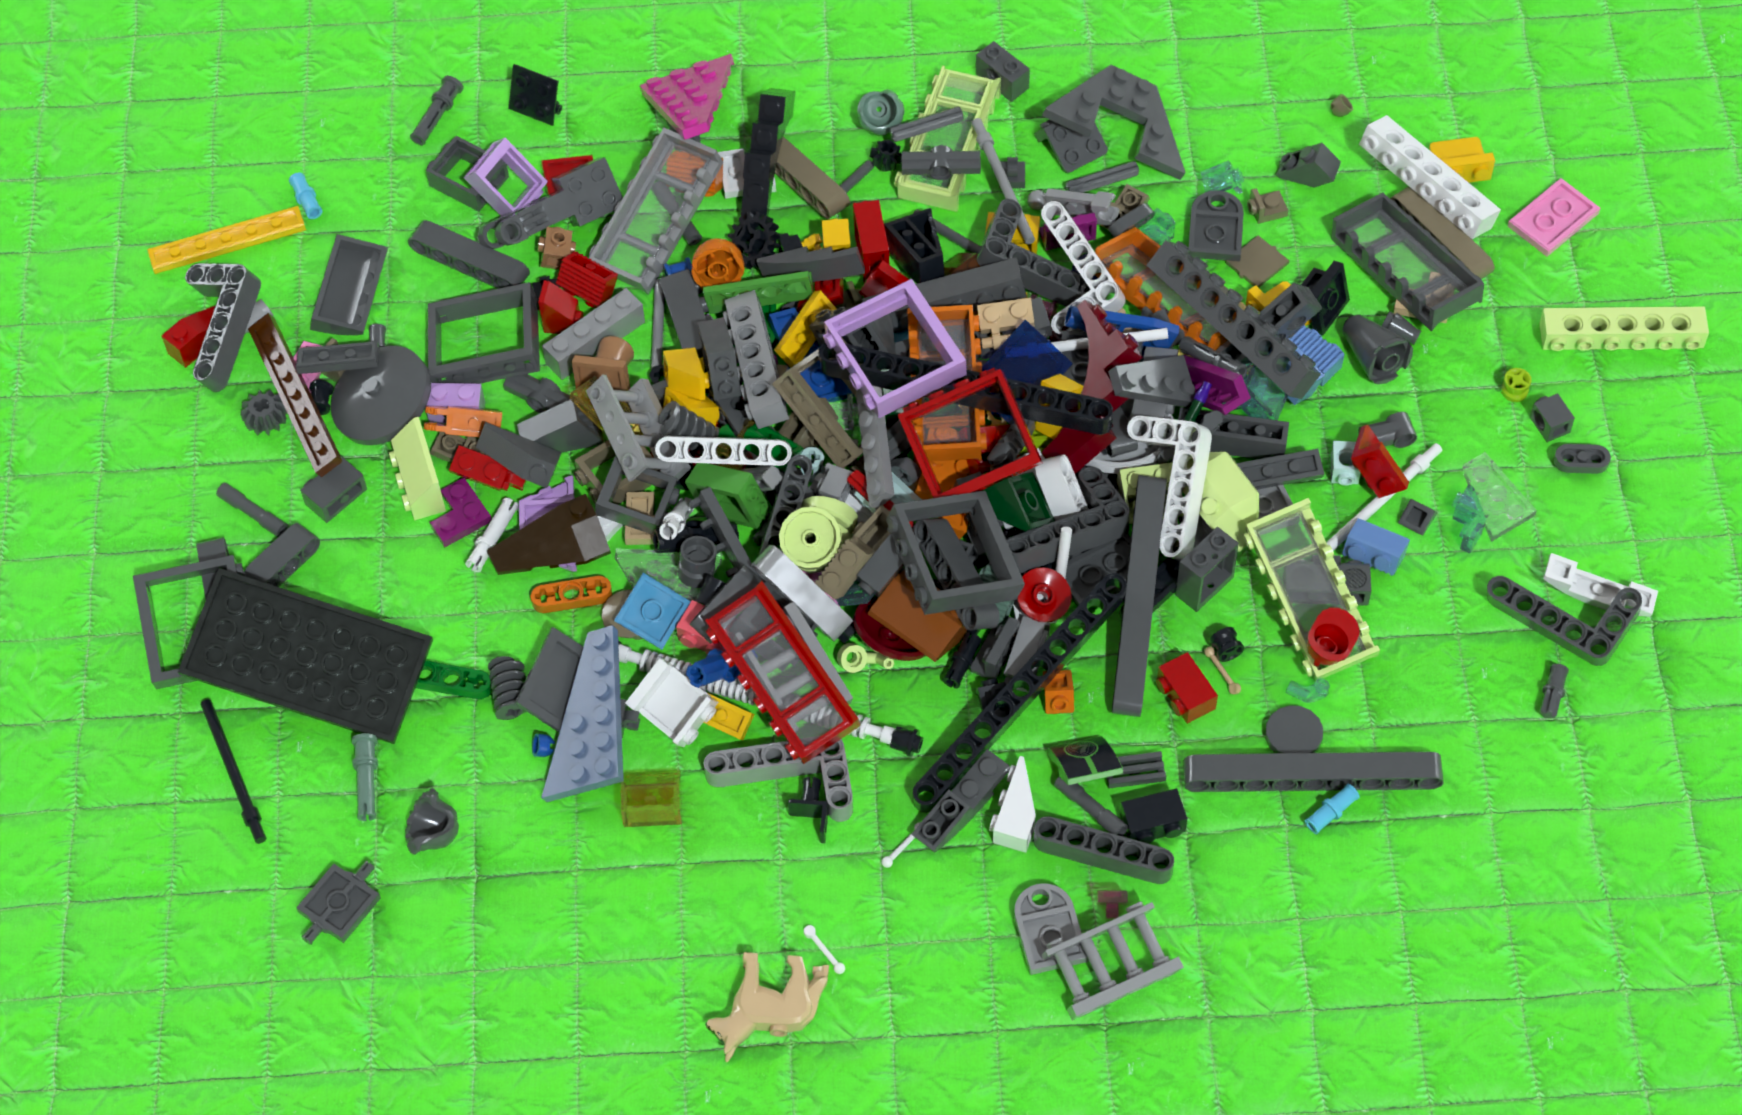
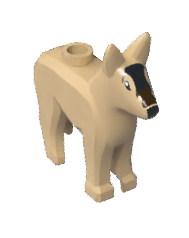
M744 952L743 967L745 975L734 997L730 1015L725 1018L709 1019L705 1024L706 1028L724 1045L725 1061L728 1062L732 1058L736 1048L755 1030L770 1031L769 1033L776 1037L787 1036L788 1032L803 1030L814 1019L817 1012L820 996L828 982L829 965L813 966V979L809 981L802 957L788 955L787 963L792 968V975L781 994L778 991L759 985L758 954Z

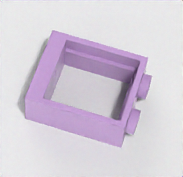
M506 137L493 142L464 176V179L500 216L536 201L544 193L542 188L548 182ZM500 159L528 186L513 205L485 178Z

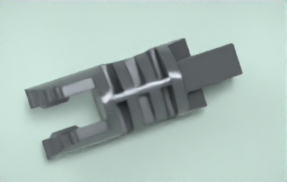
M1024 419L1032 435L1036 428L1035 422ZM1015 422L1005 431L988 455L987 460L991 464L989 471L1013 462L1023 450L1025 444Z

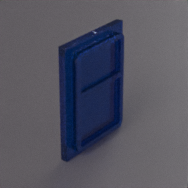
M1025 319L982 366V372L995 368V370L1001 369L1007 379L1041 386L1042 380L1058 374L1064 375L1073 363ZM990 392V393H987V394H989V395H994V394H996V393H995V392ZM1016 398L1015 400L1020 401V400H1023V399H1022V398ZM998 413L999 417H1002L1010 425L1015 422L1013 416Z

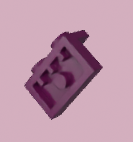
M1095 213L1079 214L1072 217L1087 241L1096 240L1097 219ZM1046 223L1039 228L1046 251L1061 247ZM1074 233L1068 234L1065 240L1071 239Z

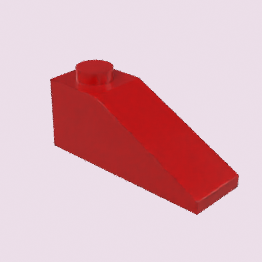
M216 305L180 319L161 336L167 353L185 368L199 356Z

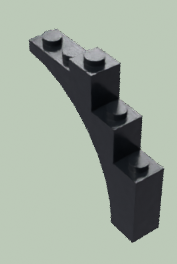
M770 88L760 94L758 120L753 123L751 147L745 152L741 217L747 219V213L749 212L754 215L757 212L769 215L775 169L786 127L793 117L795 91Z

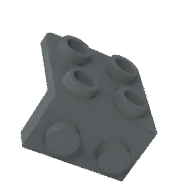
M1050 119L1040 124L1041 130L1034 133L1038 143L1045 139L1048 140L1065 173H1070L1108 152V147L1095 123L1089 137Z

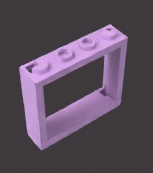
M912 279L824 321L826 334L823 335L826 345L829 349L834 348L840 367L842 369L847 368L853 387L856 390H861L867 409L869 411L874 410L878 418L967 375L966 359ZM908 305L946 362V365L879 397L841 337Z

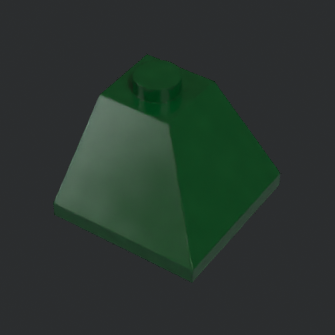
M1033 472L1008 477L982 490L986 491L994 513L1000 521L1024 531L1055 522Z

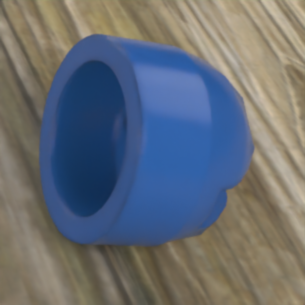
M535 734L532 742L533 756L548 757L551 755L554 749L550 748V744H555L554 740L549 735Z

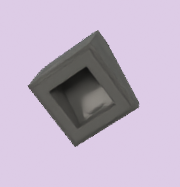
M1410 499L1398 523L1423 536L1438 512Z

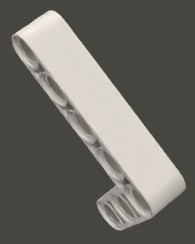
M1051 201L1043 207L1041 216L1091 289L1053 317L1051 321L1052 329L1061 339L1065 317L1071 305L1077 307L1083 300H1087L1092 305L1099 304L1104 311L1118 312L1125 304V296L1060 202ZM1061 213L1058 219L1052 221L1056 214ZM1074 233L1071 239L1065 240L1068 234ZM1083 253H1088L1085 259L1078 260ZM1102 272L1098 279L1092 280L1096 273ZM1115 292L1112 299L1106 300L1108 294ZM1069 328L1068 330H1066V331L1084 332V331L1080 330L1079 328H1076V329Z
M1135 416L1127 425V432L1132 439L1148 445L1175 448L1159 548L1163 555L1182 560L1194 547L1212 435L1207 427L1192 421ZM1147 424V431L1142 436L1141 429ZM1172 427V435L1167 439V430ZM1198 430V437L1192 442V434ZM1193 457V466L1187 469V462ZM1188 485L1189 492L1185 497H1183V488ZM1181 513H1184V520L1178 525V517ZM1179 540V549L1174 552L1173 545Z

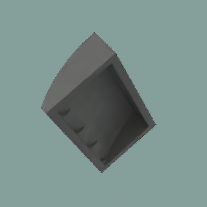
M337 234L312 315L310 330L336 335H363L388 247Z

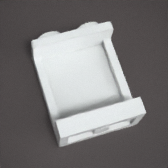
M661 658L658 659L625 702L631 709L638 711L669 736L677 746L685 747L686 744L690 745L695 741L699 734L697 730L703 722H708L716 713L715 707L719 703L701 687L692 686L685 674L670 662Z

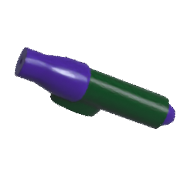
M1206 381L1203 382L1195 394L1183 421L1195 422L1203 404L1208 398L1212 384Z

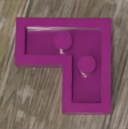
M462 478L441 490L442 497L452 511L431 521L430 526L445 548L489 524L492 518L466 479Z

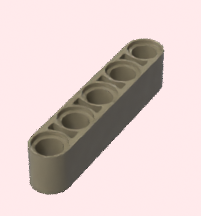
M783 137L775 174L826 219H830L848 207L850 199L846 192Z
M1408 186L1390 197L1406 214L1412 216L1416 223L1424 230H1427L1435 240L1444 245L1454 257L1462 261L1473 274L1483 279L1494 271V263L1489 255L1412 188Z

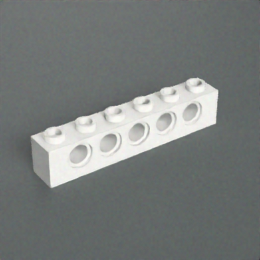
M1386 115L1367 125L1359 145L1471 239L1492 229L1501 211L1493 202L1389 116Z

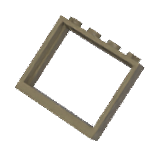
M817 349L787 370L772 385L835 465L844 468L863 454V448L861 445L856 446L801 376L802 372L819 361V349ZM842 379L856 397V389L851 381ZM893 425L886 426L887 432Z

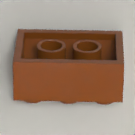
M905 570L892 579L868 612L869 616L934 662L963 640L968 630L962 624L955 610L924 615L919 601L915 599L914 588L911 581L907 579Z

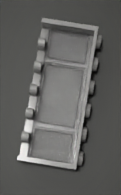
M663 128L660 135H657L653 140L652 149L648 156L644 157L641 161L640 170L637 175L629 182L627 192L622 201L617 203L610 222L606 223L603 227L602 236L598 243L591 248L588 259L596 261V263L605 268H609V270L618 274V280L630 284L649 295L655 280L658 279L663 270V264L667 263L724 163L717 150L690 138L684 140L680 134Z

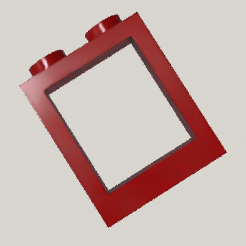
M879 200L853 203L854 237L856 247L865 265V273L862 274L864 283L871 271L882 260L889 264V247Z

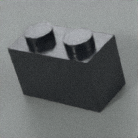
M1177 788L1121 802L1120 817L1128 825L1126 831L1127 838L1149 844L1154 839L1162 837L1174 838L1186 832L1188 818Z

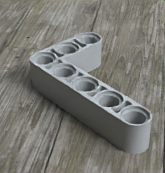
M821 736L800 740L806 747ZM842 739L804 765L799 758L793 760L785 748L788 741L714 751L709 753L704 759L705 777L707 782L713 787H725L821 773L825 800L828 802L829 817L834 821L843 822L848 820L853 814V795ZM828 751H836V752H837V753L834 754V755H828V754H826V752H828ZM772 759H779V760H781V761H779L778 763H770V762H769V761L772 760ZM744 763L752 764L750 767L747 768L740 766ZM716 767L724 768L718 772L712 771ZM833 776L842 777L840 780L837 781L830 779ZM838 801H843L846 803L843 806L834 805V803Z

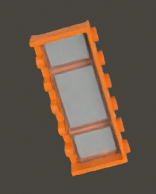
M1134 227L1096 247L1095 253L1124 293L1125 299L1142 311L1143 307L1146 306L1153 314L1160 309H1165L1170 323L1178 325L1179 328L1184 330L1185 337L1189 336L1215 351L1227 341L1219 331L1147 266L1160 248V245L1138 228ZM1183 264L1180 267V273L1183 270ZM1102 272L1096 273L1095 276L1099 278ZM1201 280L1197 284V289L1200 287ZM1217 296L1216 299H1215V305H1216L1217 302H1218V299H1219L1218 296ZM1236 312L1233 314L1232 321L1236 318Z
M973 305L931 307L966 359V370L981 373L982 362H976V355H981L980 338H975L974 332L980 331L979 315H973ZM908 308L910 358L946 365V362L910 308ZM921 397L913 401L912 403L918 402V404L921 405L929 401V399L927 397ZM952 403L913 421L929 461L978 458L982 460L981 450L987 449L986 433H980V426H985L984 410Z

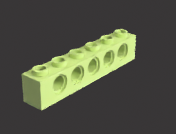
M1705 307L1543 308L1539 323L1543 350L1554 351L1576 349L1581 351L1590 349H1606L1610 351L1617 349L1669 350L1683 348L1695 350L1704 348L1709 335Z

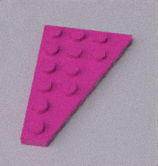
M732 54L708 62H696L693 64V67L685 70H673L670 72V75L662 78H650L646 83L640 85L642 95L684 140L709 132L711 123L714 120L713 112L718 109L719 100L723 96L722 88H726L729 80L728 77L731 75L730 67L734 65Z

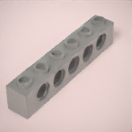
M755 290L726 299L727 311L723 312L727 327L731 326V329L728 331L732 344L735 345L736 364H740V366H737L740 382H744L740 389L744 400L748 401V404L744 405L748 419H754L758 429L788 420L789 415L785 400L772 385L779 378L763 309Z

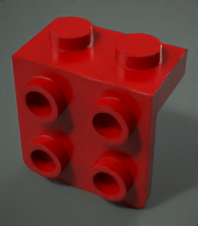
M1369 425L1362 426L1351 459L1354 467L1359 469L1365 478L1367 486L1375 492L1378 498L1406 490L1409 481L1384 444L1378 440Z

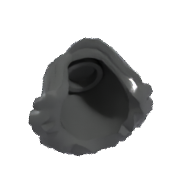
M433 788L419 796V799L414 803V809L410 811L409 818L407 819L405 837L411 854H417L428 849L447 847L458 834L459 824L456 810L443 802L438 797V792Z

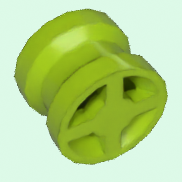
M1513 368L1507 371L1501 387L1503 396L1512 402L1523 401L1527 397L1531 385L1530 374L1521 368Z

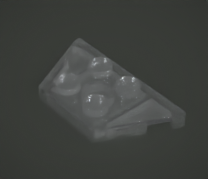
M615 549V559L632 588L635 587L641 575L645 573L689 601H696L701 588L686 586L678 576L680 552L657 554L654 550ZM722 553L716 554L714 574L722 563Z

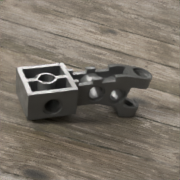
M596 158L552 178L557 191L483 225L478 231L479 243L492 249L500 248L504 245L509 246L528 239L529 236L568 217L573 226L580 227L613 212L617 203L622 201L623 197L606 158ZM489 229L495 230L497 239L495 243H491L487 238Z

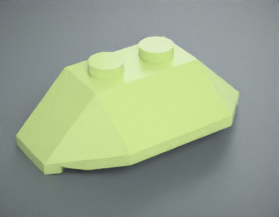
M1209 452L1199 514L1212 530L1218 526L1239 543L1238 552H1240L1247 546L1243 537L1247 533L1246 524L1259 519V492L1227 452ZM1193 457L1188 460L1187 469L1193 466ZM1188 485L1182 491L1185 495L1189 492Z

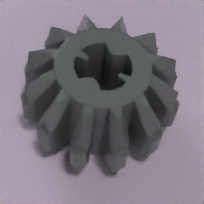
M259 390L256 396L249 394V401L242 402V421H244L249 431L254 430L257 435H260L263 431L270 435V430L275 429L279 431V424L286 423L285 415H287V411L279 394L274 395L271 390L265 394Z

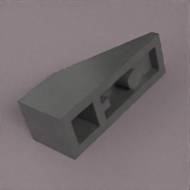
M487 422L483 426L476 448L520 478L545 488L548 487L562 454L560 451Z

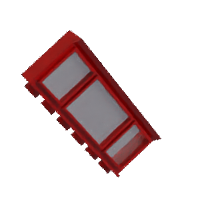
M762 581L754 589L711 618L705 620L709 627L705 631L714 645L720 643L725 651L721 655L728 666L731 668L735 665L741 673L737 676V679L746 691L750 688L756 695L753 702L762 714L767 711L772 721L769 722V725L777 737L783 734L788 741L785 748L793 760L799 758L804 765L861 726L852 708Z

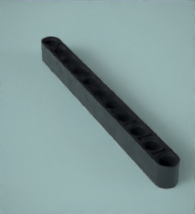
M826 343L822 344L819 348L822 372L830 377L850 381V373L847 368L842 369L840 367L834 348L829 349ZM845 344L856 362L862 364L859 366L871 385L896 390L944 366L938 363ZM967 370V375L923 397L928 398L931 394L941 390L944 393L950 392L955 389L953 385L960 381L969 379L972 382L979 379L980 372ZM1007 379L1015 399H1023L1020 401L1016 400L1024 419L1097 435L1106 434L1112 428L1113 407L1107 400ZM998 383L954 403L1012 416ZM995 392L996 394L989 395L987 393ZM1042 404H1050V406H1047V407H1046V406H1041V405H1042ZM1100 415L1104 416V418H1096V416Z
M1116 573L1105 576L916 783L913 788V804L917 810L925 813L930 812L948 790L952 791L986 749L989 750L1120 606L1125 599L1127 587L1123 576ZM1116 586L1120 589V592L1118 594H1111L1106 588ZM1097 606L1102 612L1095 615L1090 613L1088 608ZM1073 626H1079L1084 632L1080 635H1074L1069 629ZM1058 646L1063 648L1065 653L1055 655L1050 650ZM1042 667L1047 673L1043 676H1037L1032 672V669ZM1022 687L1028 691V694L1019 697L1013 693V690ZM998 708H1005L1008 710L1009 715L1003 718L998 717L994 711ZM983 728L987 729L991 734L987 738H979L975 732ZM966 749L972 755L968 759H960L956 753L959 750ZM942 770H948L953 776L949 780H941L937 774ZM923 791H929L934 797L926 802L920 800L918 795Z

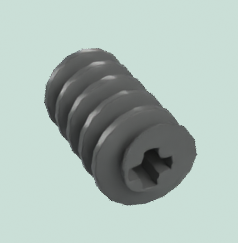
M676 401L668 403L660 413L659 424H662L661 433L663 435L669 433L670 436L718 437L719 427H715L711 422H706L703 417H697L696 413L688 411L686 407L680 406ZM692 442L689 445V450L693 451L696 449L698 456L703 455L704 448L702 444Z
M509 656L496 657L488 663L494 709L496 710L495 716L500 720H511L527 712L515 704L526 680V674L523 672L525 666L522 662L515 661Z

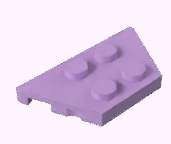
M573 476L564 478L565 482L554 488L548 486L540 490L536 495H530L520 500L519 530L558 505L574 499ZM576 563L559 564V567L566 570L577 571Z

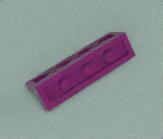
M1184 355L1192 383L1195 387V393H1197L1204 381L1212 384L1208 398L1202 407L1214 411L1217 410L1226 415L1251 399L1242 375Z

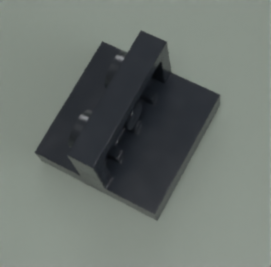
M1335 260L1326 271L1313 268L1301 284L1311 290L1322 306V309L1311 318L1313 329L1322 336L1350 300L1344 264Z

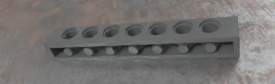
M1165 240L1147 266L1288 396L1302 400L1321 375L1314 367L1316 363L1305 354L1301 356L1296 351L1298 347L1287 338L1282 339L1277 334L1279 329L1276 326L1260 319L1261 313L1251 305L1246 306L1242 302L1243 297L1233 289L1228 290L1224 286L1225 280L1216 273L1211 274L1207 271L1208 265L1198 257L1193 258L1189 254L1190 249L1180 241L1173 243ZM1183 264V270L1180 273V267ZM1201 280L1200 287L1197 289V284ZM1218 296L1219 299L1217 304L1215 305V299ZM1236 312V318L1232 321L1233 314ZM1254 328V335L1250 338V332ZM1272 344V352L1268 354V349ZM1291 361V367L1286 371L1287 363Z

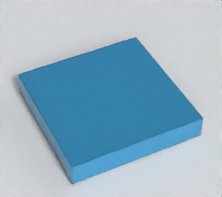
M643 573L614 622L662 650L691 601Z

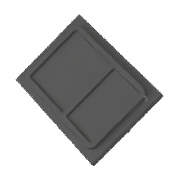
M552 627L515 701L516 705L559 733L583 646Z

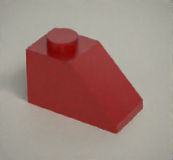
M544 280L538 301L544 333L560 334L583 318V311L579 309L578 299L550 281Z

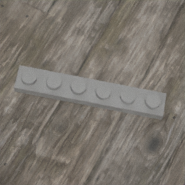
M873 386L878 396L881 397L882 388ZM858 389L856 390V402L859 413L861 446L863 448L869 507L878 509L894 496L885 416L878 418L874 410L869 411L862 398L863 393Z

